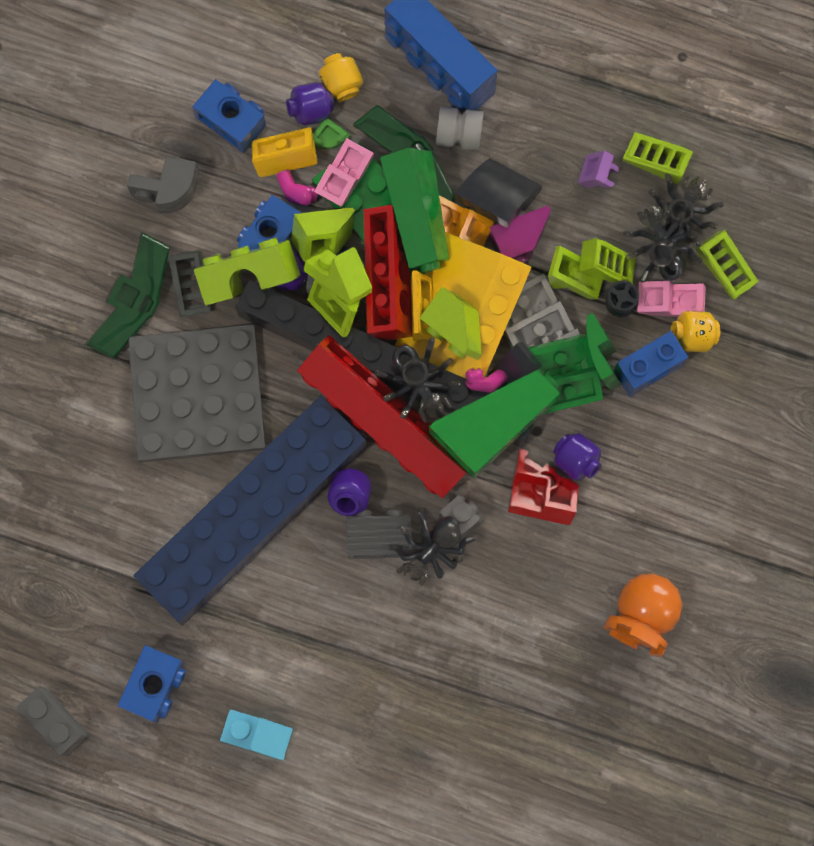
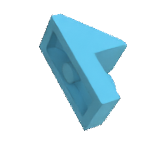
M230 709L220 741L284 760L293 729Z

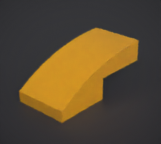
M439 195L445 232L484 247L490 227L493 226L494 221Z

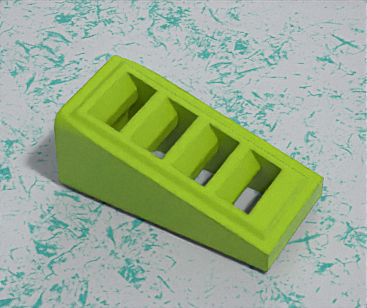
M635 132L622 161L668 181L672 180L673 183L679 185L693 151ZM639 143L645 145L641 156H634ZM650 149L656 150L652 161L646 160ZM662 153L668 155L664 165L658 163ZM673 158L679 160L676 168L670 167Z
M725 230L716 232L700 243V247L694 248L732 300L759 282ZM720 243L722 248L712 255L709 250ZM728 254L730 258L719 265L717 260ZM736 264L738 268L726 276L724 271ZM743 274L746 278L733 287L731 281Z
M593 238L583 241L579 272L612 283L628 281L633 284L636 257L606 241ZM600 254L602 255L601 264H599ZM608 257H610L609 268H607ZM616 260H618L617 272H615ZM625 263V271L623 276V266Z

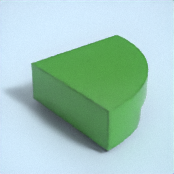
M330 119L321 122L313 132L315 148L323 150L338 148L344 144L346 138L350 140L351 134Z

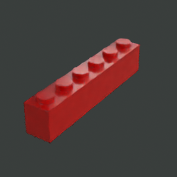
M330 335L319 343L298 368L297 372L302 375L306 384L317 388L325 395L331 406L342 410L350 417L355 427L367 432L375 439V443L380 449L391 453L399 460L400 466L407 472L416 475L429 492L437 494L443 499L467 473L429 433V426L431 424L413 408L408 414H404L403 409L407 403L401 397L391 399L389 395L394 393V391Z

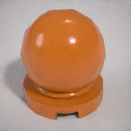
M654 573L640 574L631 579L620 591L617 602L619 615H609L603 629L611 630L609 633L611 637L635 650L640 644L651 649L649 655L662 657L668 646L667 641L663 639L662 635L672 631L679 622L683 603L678 588L668 578Z

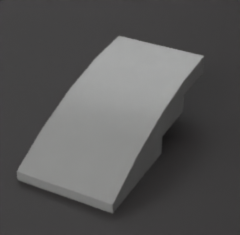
M542 274L524 284L503 335L510 348L521 341L528 348L577 336L580 333L578 329H574L561 301L558 302L545 275ZM599 375L601 387H603L606 384L602 381Z

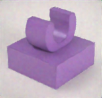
M606 151L586 155L578 183L586 188L600 186L601 188L613 187L614 182L608 180L607 177L609 173H615L619 170L618 166L612 163L614 155Z

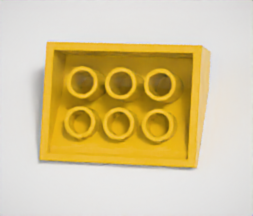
M445 232L449 260L439 263L440 269L425 273V275L432 279V300L440 288L444 287L459 295L478 310L482 356L479 360L467 355L462 359L448 349L451 343L445 338L440 341L433 337L435 343L429 363L438 367L442 363H446L447 368L445 370L467 379L465 373L468 369L474 368L477 370V368H480L483 371V377H485L532 267ZM412 337L397 339L395 347L402 345L413 347L417 351L419 358L424 359L429 340L413 342Z

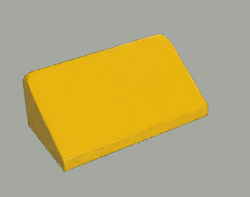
M311 127L253 140L252 163L258 176L265 177L278 174L283 170L291 171L316 165L317 154Z
M412 271L413 342L425 341L434 337L426 331L429 325L420 319L432 301V279L418 271Z

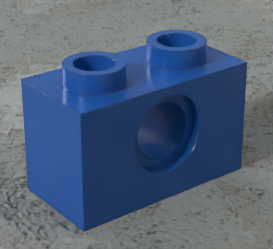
M215 79L192 106L195 118L244 153L252 141L266 127L264 111L251 100L246 102L239 97V91L231 84L225 83L223 85ZM229 110H237L239 112L234 118H226L224 116Z
M271 195L267 202L262 201L257 207L254 214L256 218L251 226H245L237 238L238 248L248 245L250 251L260 248L259 242L277 237L278 242L289 239L291 244L294 214L301 212ZM271 227L277 230L273 237L265 238L261 236V232L265 228Z
M670 331L618 361L613 371L629 397H632L683 367L688 356L673 332Z
M145 645L118 703V707L155 723L159 722L160 717L165 719L173 702L169 699L174 687L179 688L185 677L186 670L182 669L184 662ZM152 677H160L162 689L157 694H149L146 689L148 680Z

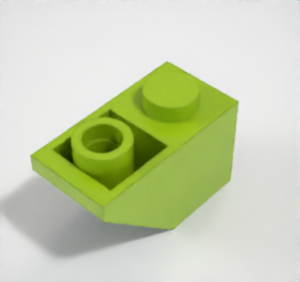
M353 207L294 214L291 241L303 262L327 249L335 255L341 250L352 236L355 216Z
M441 287L420 317L421 320L429 325L426 331L440 341L445 338L451 343L448 349L460 358L464 359L467 355L479 360L482 356L478 310L456 293Z

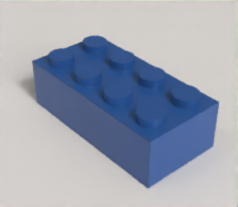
M393 0L384 8L386 40L395 49L399 47L406 54L407 61L414 69L418 70L420 68L427 75V81L435 90L439 91L441 89L448 96L447 100L453 108H458L459 112H465L466 109L477 110L495 94L498 70L428 0Z

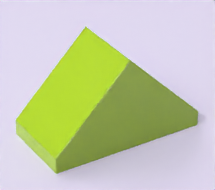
M314 279L307 300L342 337H348L360 300L349 305Z

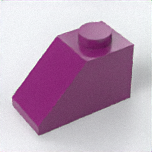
M547 205L516 217L508 228L500 224L491 226L489 239L494 251L528 264V260L532 258L549 220L551 211L549 206Z

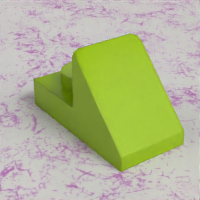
M556 246L548 273L551 288H568L589 300L598 299L603 279L579 272L581 256L562 246Z
M354 247L337 256L327 249L305 261L304 271L349 305L372 292L371 283L359 254Z

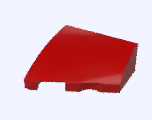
M519 449L511 486L508 512L570 526L577 510L579 485L568 478L559 476L555 469L547 464L544 467L540 466L527 457L528 451Z

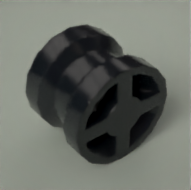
M618 281L612 284L605 299L608 312L616 317L630 315L638 303V290L635 285L628 281Z

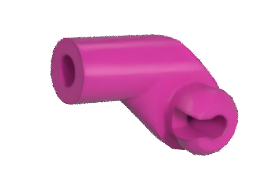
M283 170L276 175L284 197L288 202L302 206L316 202L318 194L314 192L315 188L313 186L307 187L296 184L290 170Z
M471 368L465 373L467 378L465 383L470 390L492 393L507 382V374L500 369L494 371L488 377H483V371L480 368H477V370Z

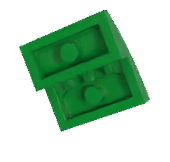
M591 313L587 315L586 322L589 350L597 372L611 391L622 385L606 359L617 351L595 315Z
M586 333L528 347L542 365L538 371L542 375H550L559 385L557 389L560 392L558 400L544 414L603 400L599 373L591 357Z

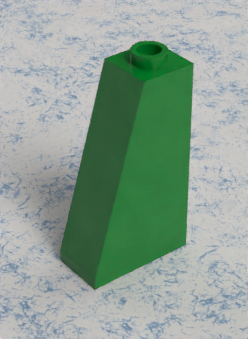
M406 148L380 157L409 269H421L422 273L440 269L439 263L449 260L432 152Z
M536 370L433 422L429 426V433L475 479L558 400L560 392L557 389L559 385L550 375H542Z

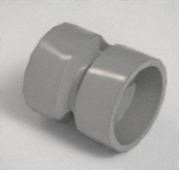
M440 106L436 146L453 148L456 143H460L462 149L479 151L484 111L466 109L463 114H460L458 108Z

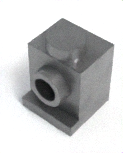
M459 495L439 511V519L445 516L457 519L461 532L460 541L484 521L479 515L480 511L469 498L465 499Z

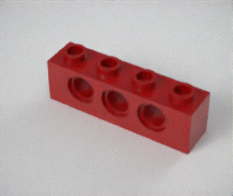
M393 205L364 209L365 271L372 286V292L366 296L367 334L383 341L412 337L410 269Z

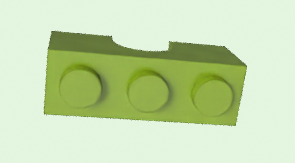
M277 237L259 242L260 248L250 251L247 245L231 250V256L222 259L221 254H216L202 259L204 265L193 270L205 306L234 298L243 293L244 288L241 282L243 269H247L256 275L261 290L291 282L301 276L289 239L278 242Z

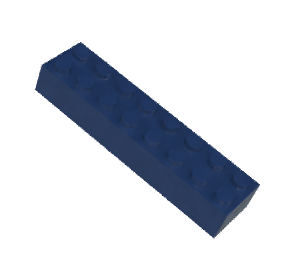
M320 395L133 576L183 626L332 481L337 472L345 469L367 448L366 440Z

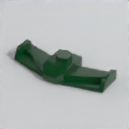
M379 105L373 107L353 123V127L359 129L390 152V154L406 148L431 151L439 195L452 202L455 201V195L433 152L434 148L424 136H419Z
M143 232L140 233L131 278L129 279L122 274H118L105 300V303L115 307V310L84 344L113 359L126 346L129 338L133 337L144 323L153 317L160 303L159 295L170 246Z

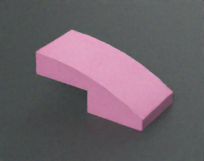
M346 138L333 164H329L314 192L343 207L363 177L375 154Z
M670 281L639 282L637 309L639 314L678 317L683 311L705 312L706 286L704 284H672Z

